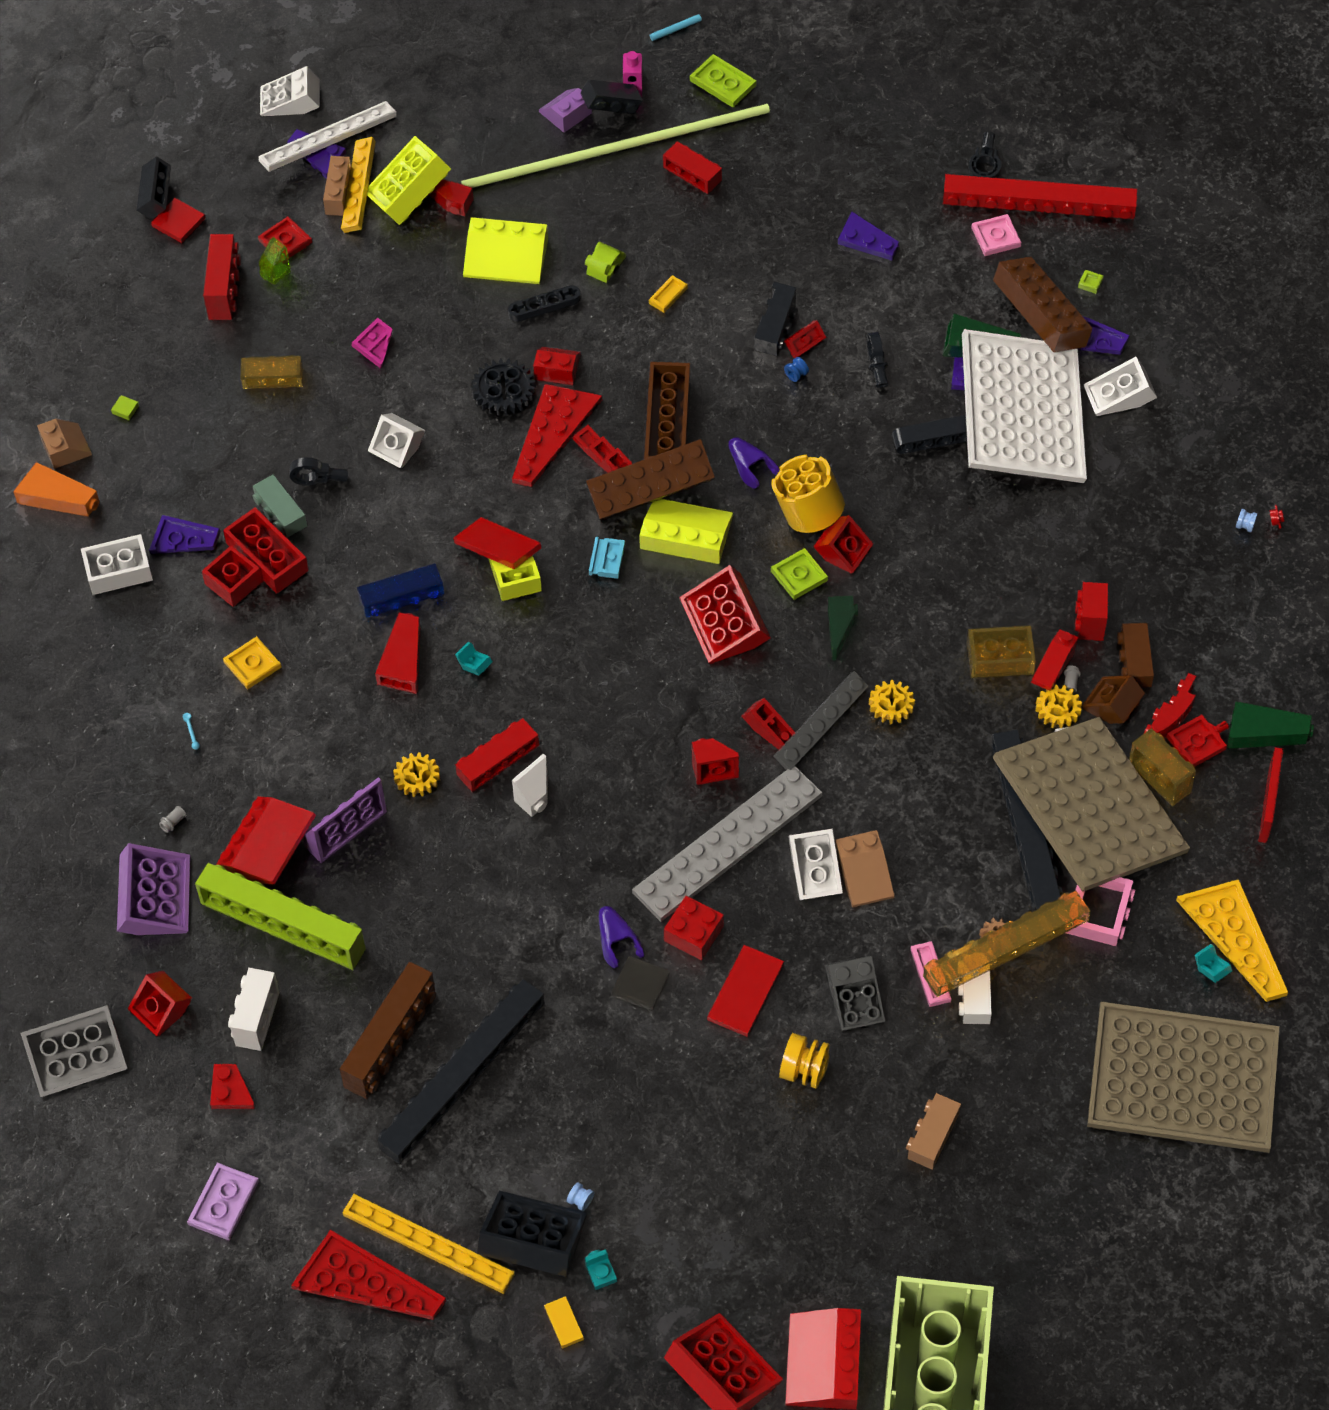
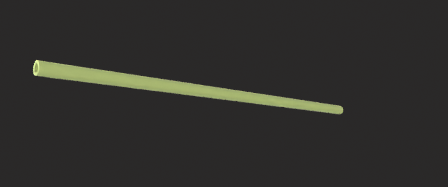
M768 104L463 180L461 184L474 188L770 113Z

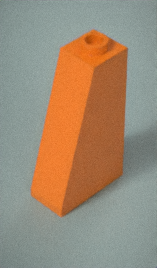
M37 462L13 491L18 504L82 516H89L92 511L97 509L100 502L96 490Z

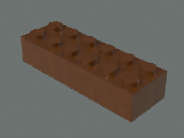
M1032 257L999 262L993 281L1054 353L1087 346L1093 328Z
M650 362L644 459L686 445L690 363Z
M700 439L589 479L586 483L599 519L602 521L715 479Z
M409 961L340 1067L345 1089L365 1099L371 1093H375L379 1086L380 1078L388 1073L391 1061L394 1057L399 1056L403 1042L411 1037L414 1025L417 1021L420 1022L422 1020L425 1008L428 1004H432L436 997L432 972Z

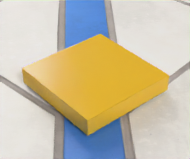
M257 636L223 658L224 663L247 690L281 668V663Z

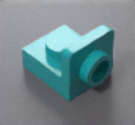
M606 1249L592 1251L585 1257V1265L595 1290L617 1282Z

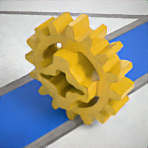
M893 680L888 685L883 681L882 687L876 685L875 691L870 692V712H875V718L882 717L883 723L886 719L889 720L890 724H893V720L901 723L902 717L908 719L909 713H913V706L915 704L913 692H909V686L903 688L901 687L902 682L895 685Z
M1055 685L1051 691L1047 689L1046 692L1041 691L1040 697H1037L1036 712H1039L1038 718H1044L1045 725L1049 722L1052 723L1051 728H1054L1056 724L1060 728H1063V724L1070 727L1071 722H1077L1078 716L1081 715L1082 701H1079V694L1073 695L1074 689L1067 691L1065 685L1062 689Z
M418 752L416 757L410 753V758L408 759L403 756V763L397 762V769L393 770L394 782L397 784L398 790L404 789L405 795L412 792L413 797L417 793L424 796V791L431 793V786L437 787V780H440L439 766L436 765L435 759L430 760L428 754L421 757V752Z

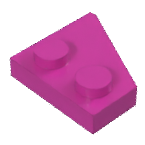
M377 318L352 342V347L381 368L393 329Z

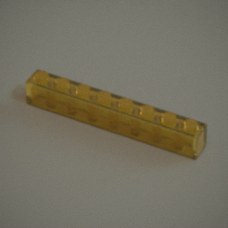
M1077 891L1070 894L1065 893L1058 900L1052 903L1047 902L1034 912L1029 911L1023 914L1020 919L1014 922L1009 921L996 931L991 930L985 933L982 938L976 941L971 940L958 950L953 949L938 960L933 959L924 966L923 977L935 996L939 997L1088 922L1090 910Z

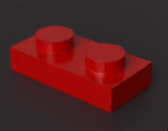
M814 320L784 341L792 357L796 358L825 339L826 336L818 320Z

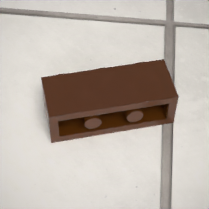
M1147 623L1122 624L1121 632L1117 633V642L1122 647V650L1119 651V659L1124 664V667L1121 669V676L1132 675L1140 687H1152L1154 673Z

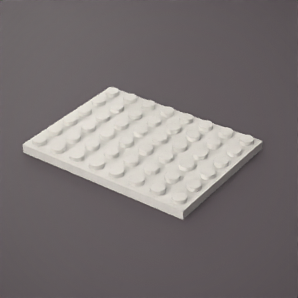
M964 329L962 333L969 467L1084 483L1087 476L1078 349L1054 353L1041 340Z

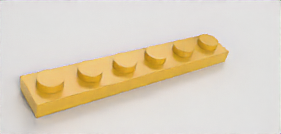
M373 137L355 141L341 225L344 233L362 229L376 143Z

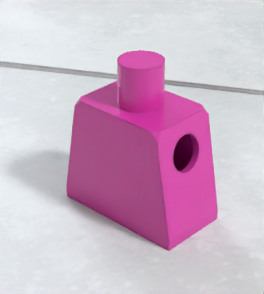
M630 51L623 54V83L634 84L642 97V54ZM630 76H635L636 81L630 82Z

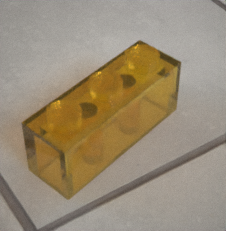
M301 356L241 358L243 389L302 387L303 367Z

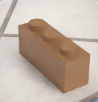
M330 157L323 198L326 215L343 216L351 171L350 157Z
M937 1093L933 1100H928L924 1112L927 1113L924 1119L920 1118L915 1128V1131L918 1132L915 1138L910 1137L906 1146V1150H909V1160L933 1170L960 1114L961 1103Z

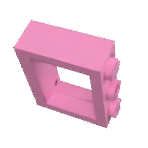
M1119 877L1099 885L1100 887L1123 892L1114 929L1078 920L1085 891L1082 892L1077 885L1065 933L1116 946L1118 939H1123L1126 927L1122 926L1123 920L1127 921L1131 908L1127 907L1128 901H1133L1135 889H1131L1133 880Z

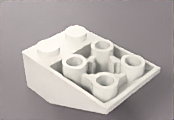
M307 66L261 86V116L305 114L320 107V79Z

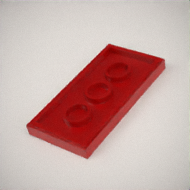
M482 517L454 537L455 544L512 569L517 568L541 549L540 542Z
M1275 747L1269 766L1258 842L1262 843L1267 842L1273 823L1283 755L1282 748Z
M744 945L707 1016V1020L748 1037L784 966V961Z

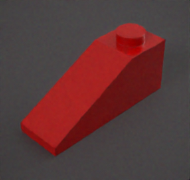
M442 179L435 186L433 192L428 194L447 212L455 215L465 216L473 202L472 187Z
M1059 629L1051 641L1031 683L1051 691L1073 657L1079 637Z
M765 698L755 702L742 715V718L756 733L778 750L795 733Z

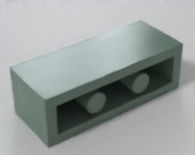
M274 475L253 485L254 494L252 497L255 503L263 507L265 516L274 521V526L286 538L307 527L305 514Z

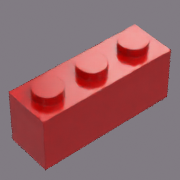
M677 141L663 154V168L706 194H709L722 181V168L718 164L706 159L703 155L694 152L687 145Z

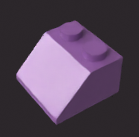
M575 88L566 90L540 108L539 112L564 133L592 114V109L587 108L580 94L582 90Z

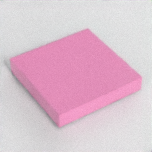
M1008 214L972 223L971 228L984 256L1021 247V241Z

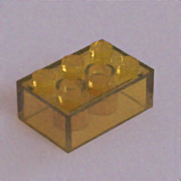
M1031 626L968 629L967 649L971 678L1034 674L1036 660Z
M1151 728L1132 743L1129 757L1130 762L1139 775L1170 805L1174 806L1191 793L1196 774L1194 766L1189 761H1185L1176 748L1166 743L1161 734L1156 733Z

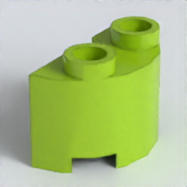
M598 242L593 254L588 255L585 265L588 266L587 275L607 283L613 275L615 267L617 265L620 266L626 254L609 245Z

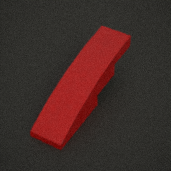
M589 425L585 426L572 438L607 473L633 464L619 448L615 449L604 436L600 438Z

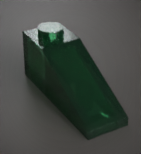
M853 596L828 597L832 660H837L854 625V616H858V605L854 604Z

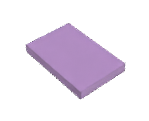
M217 1163L187 1221L188 1225L230 1241L259 1179Z

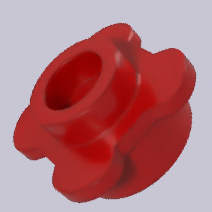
M1275 505V509L1270 510L1272 526L1279 525V529H1281L1284 515L1283 511L1278 510L1277 505Z

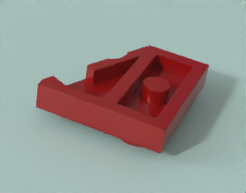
M214 1064L210 1101L211 1109L255 1108L236 1064Z

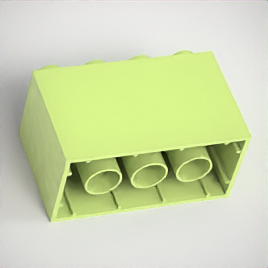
M897 1276L883 1410H984L994 1287Z

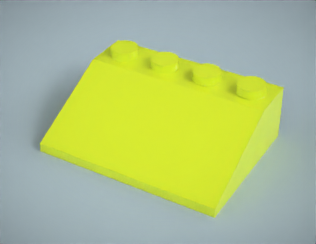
M414 136L368 186L367 196L400 225L408 219L410 213L415 208L421 205L422 200L433 192L435 186L448 175L451 168Z
M471 217L463 277L540 284L548 243L547 224Z
M659 499L652 502L644 518L639 535L640 549L720 564L733 512Z

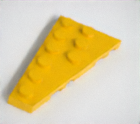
M1239 880L1177 896L1176 901L1266 1002L1287 996V988Z

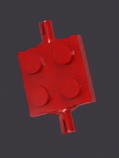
M1203 715L1192 719L1167 733L1166 738L1173 745L1174 749L1165 753V758L1170 761L1180 756L1191 769L1226 750L1227 745L1221 739L1219 733L1229 729L1226 721H1223L1213 726Z

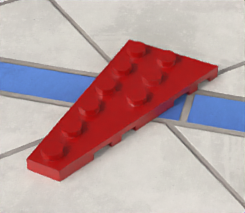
M545 384L515 468L512 483L532 487L544 473L550 461L557 457L559 450L564 448L579 430L585 418L592 414L594 407L601 403L602 395Z
M332 1230L328 1232L291 1285V1288L294 1290L434 1320L446 1302V1297Z

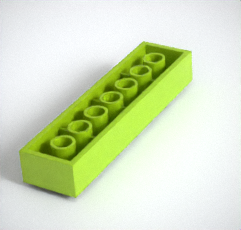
M207 863L195 883L202 905L351 970H354L366 950L362 929L357 924L352 922L346 923L334 914L328 915L323 913L316 906L309 907L297 898H289L276 889L270 890L264 887L258 881H249L239 873L233 874L221 865Z

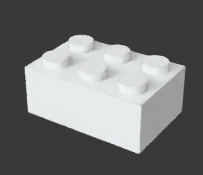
M141 534L81 549L92 595L153 580Z
M248 968L247 975L242 977V991L240 995L236 996L235 1013L230 1015L228 1027L231 1028V1037H233L236 1046L262 1051L280 992L274 972Z

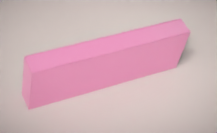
M932 941L911 946V953L929 1007L951 1002V996Z

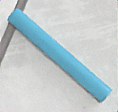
M697 14L650 34V39L654 41L702 21L701 16Z

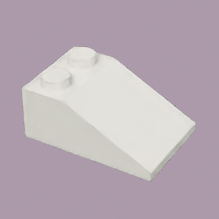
M1137 357L1083 384L1096 416L1138 408L1157 398L1146 370Z
M827 829L789 835L799 899L803 900L843 893L833 830Z

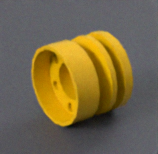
M792 1033L784 1052L779 1078L795 1082L800 1073L802 1074V1085L806 1086L810 1077H812L811 1087L817 1089L827 1070L830 1044L823 1042L818 1051L819 1041L814 1040L811 1047L807 1048V1037Z

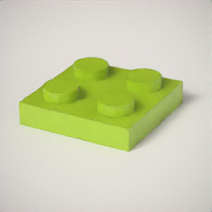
M805 548L771 567L772 574L793 600L828 581L826 573Z

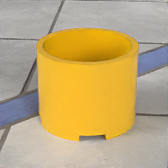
M801 455L788 460L779 467L780 471L775 479H772V489L791 528L803 533L817 532L829 527L838 520L844 510L845 501L826 459L821 456L816 458Z

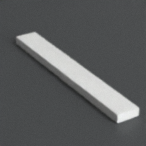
M387 101L262 154L259 156V162L270 172L396 117V111Z

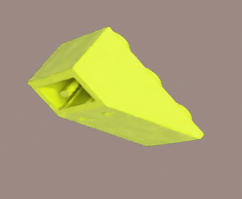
M533 556L515 569L489 559L502 601L542 591L541 578Z

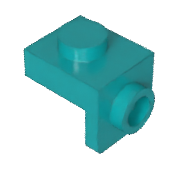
M467 642L455 654L463 670L478 676L492 663L490 656L476 651L470 642Z
M1212 944L1195 954L1198 971L1215 983L1232 972L1231 965L1217 956L1215 946Z

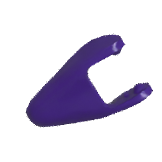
M736 437L728 442L738 472L744 483L754 489L759 487V480L749 470V467L759 460L763 459L774 475H777L780 471L776 463L767 454L743 439Z
M602 907L599 910V927L602 951L606 962L612 968L618 967L619 960L615 957L611 945L627 937L633 940L636 955L640 958L644 957V949L640 939L625 920L612 907Z

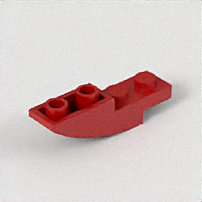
M1188 673L1186 679H1181L1178 684L1177 691L1179 692L1177 696L1173 695L1169 704L1163 702L1160 709L1156 708L1152 717L1154 720L1152 725L1148 724L1144 731L1146 746L1153 745L1167 737V733L1176 729L1188 716L1196 696L1191 694L1195 684V675Z

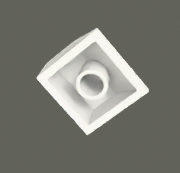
M393 413L383 414L380 417L368 451L399 468H403L419 448L425 430Z

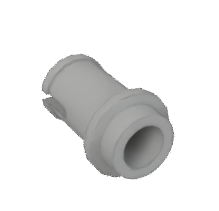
M1068 666L1064 670V685L1067 691L1074 689V694L1077 692L1078 677H1080L1081 673L1078 667Z
M176 806L170 814L160 819L159 826L167 833L173 831L174 826L187 816L186 812L181 807Z

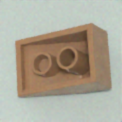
M877 830L836 839L837 861L852 908L894 898L886 858Z

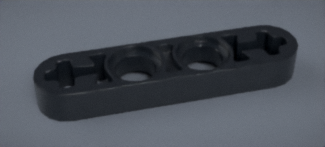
M570 285L513 302L508 307L509 318L512 321L518 322L575 305L581 300L580 289L577 286ZM551 298H557L559 300L557 303L549 302ZM535 303L540 305V307L537 309H532L530 307L532 304Z

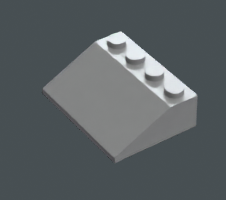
M108 1005L21 1033L40 1097L127 1069Z

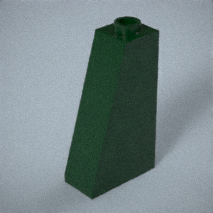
M953 314L947 325L942 356L963 358L962 333L964 329L1020 337L1021 334Z
M1235 702L1227 748L1306 744L1308 736L1312 737L1314 724H1311L1312 716Z

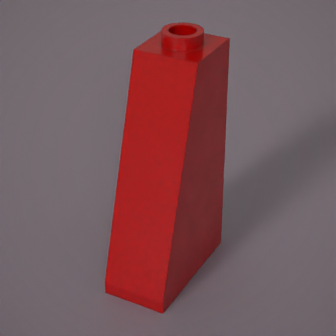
M399 612L375 673L377 685L417 694L420 654L419 617L411 613L404 614Z

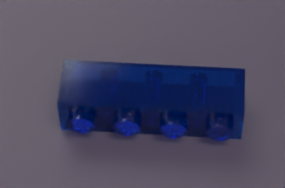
M431 564L357 587V592L365 617L367 618L378 616L390 610H397L406 605L417 604L429 598H436L444 594V588L436 564Z

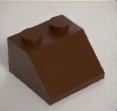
M1132 675L1102 677L1081 707L1109 724L1124 723L1129 719L1133 709L1140 703L1145 692Z

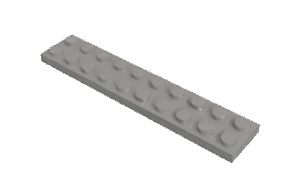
M796 766L791 770L787 769L634 887L632 893L662 922L676 911L685 896L693 898L820 799L822 792Z

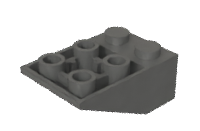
M872 956L825 965L829 987L842 1031L885 1022Z

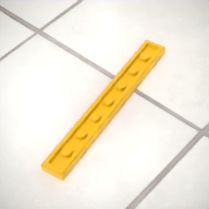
M353 1194L342 1212L343 1216L502 1294L505 1293L515 1275L514 1271L356 1194Z

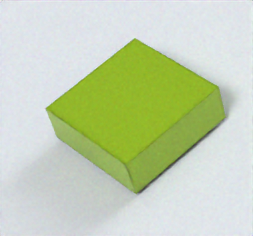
M1085 270L1078 288L1096 294L1103 281V275Z
M121 395L112 407L111 412L116 416L130 420L139 404L137 401Z

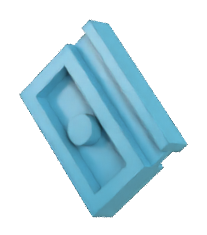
M595 537L589 575L598 574L601 577L618 579L625 540L609 538L603 540Z

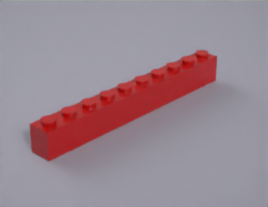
M945 174L943 204L1134 219L1137 189Z

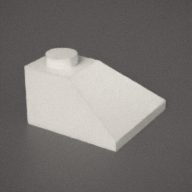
M544 754L512 780L514 802L531 817L537 812H542L547 805L548 771Z

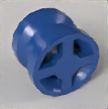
M796 357L793 359V363H788L784 366V371L790 380L797 382L800 376L806 375L809 372V368L803 359Z

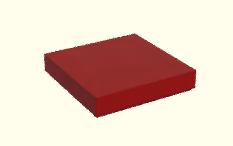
M174 198L168 204L166 210L151 222L153 228L183 243L206 218L202 212Z
M288 216L258 236V240L282 263L312 243V238Z

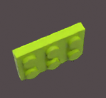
M714 54L690 75L692 83L731 107H734L757 83V80Z

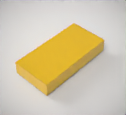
M672 275L649 299V304L665 313L688 289V284Z
M566 1296L544 1305L562 1349L584 1340Z

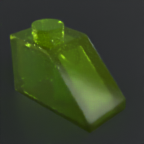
M272 237L258 263L261 277L274 285L289 274L291 270L287 247Z

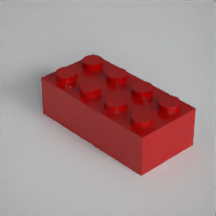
M210 234L203 294L209 320H232V314L236 312L234 297L238 296L236 281H239V270H237V267L241 266V255L238 254L239 245L238 242H235L234 234Z
M256 507L223 530L226 544L229 547L233 546L260 568L262 580L276 594L309 571L306 557Z

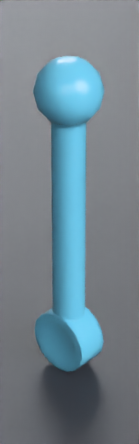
M185 713L183 714V720L187 723L193 742L191 746L197 750L200 744L196 741L191 725V714Z

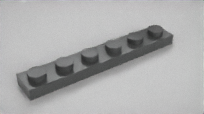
M855 671L851 672L773 757L786 770H791L866 690L868 685Z

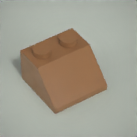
M53 419L37 425L42 443L54 469L92 455L78 423Z

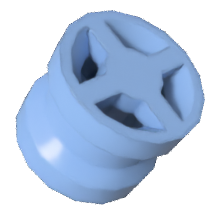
M1241 509L1236 528H1244L1247 532L1252 533L1258 513H1248L1245 509Z
M577 1182L571 1189L567 1202L569 1204H576L579 1210L584 1211L591 1203L594 1191L591 1189L586 1190L581 1183Z

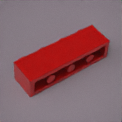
M523 718L518 722L511 723L505 731L495 734L489 742L478 746L467 757H462L455 764L457 776L472 792L537 748L539 746L538 734Z

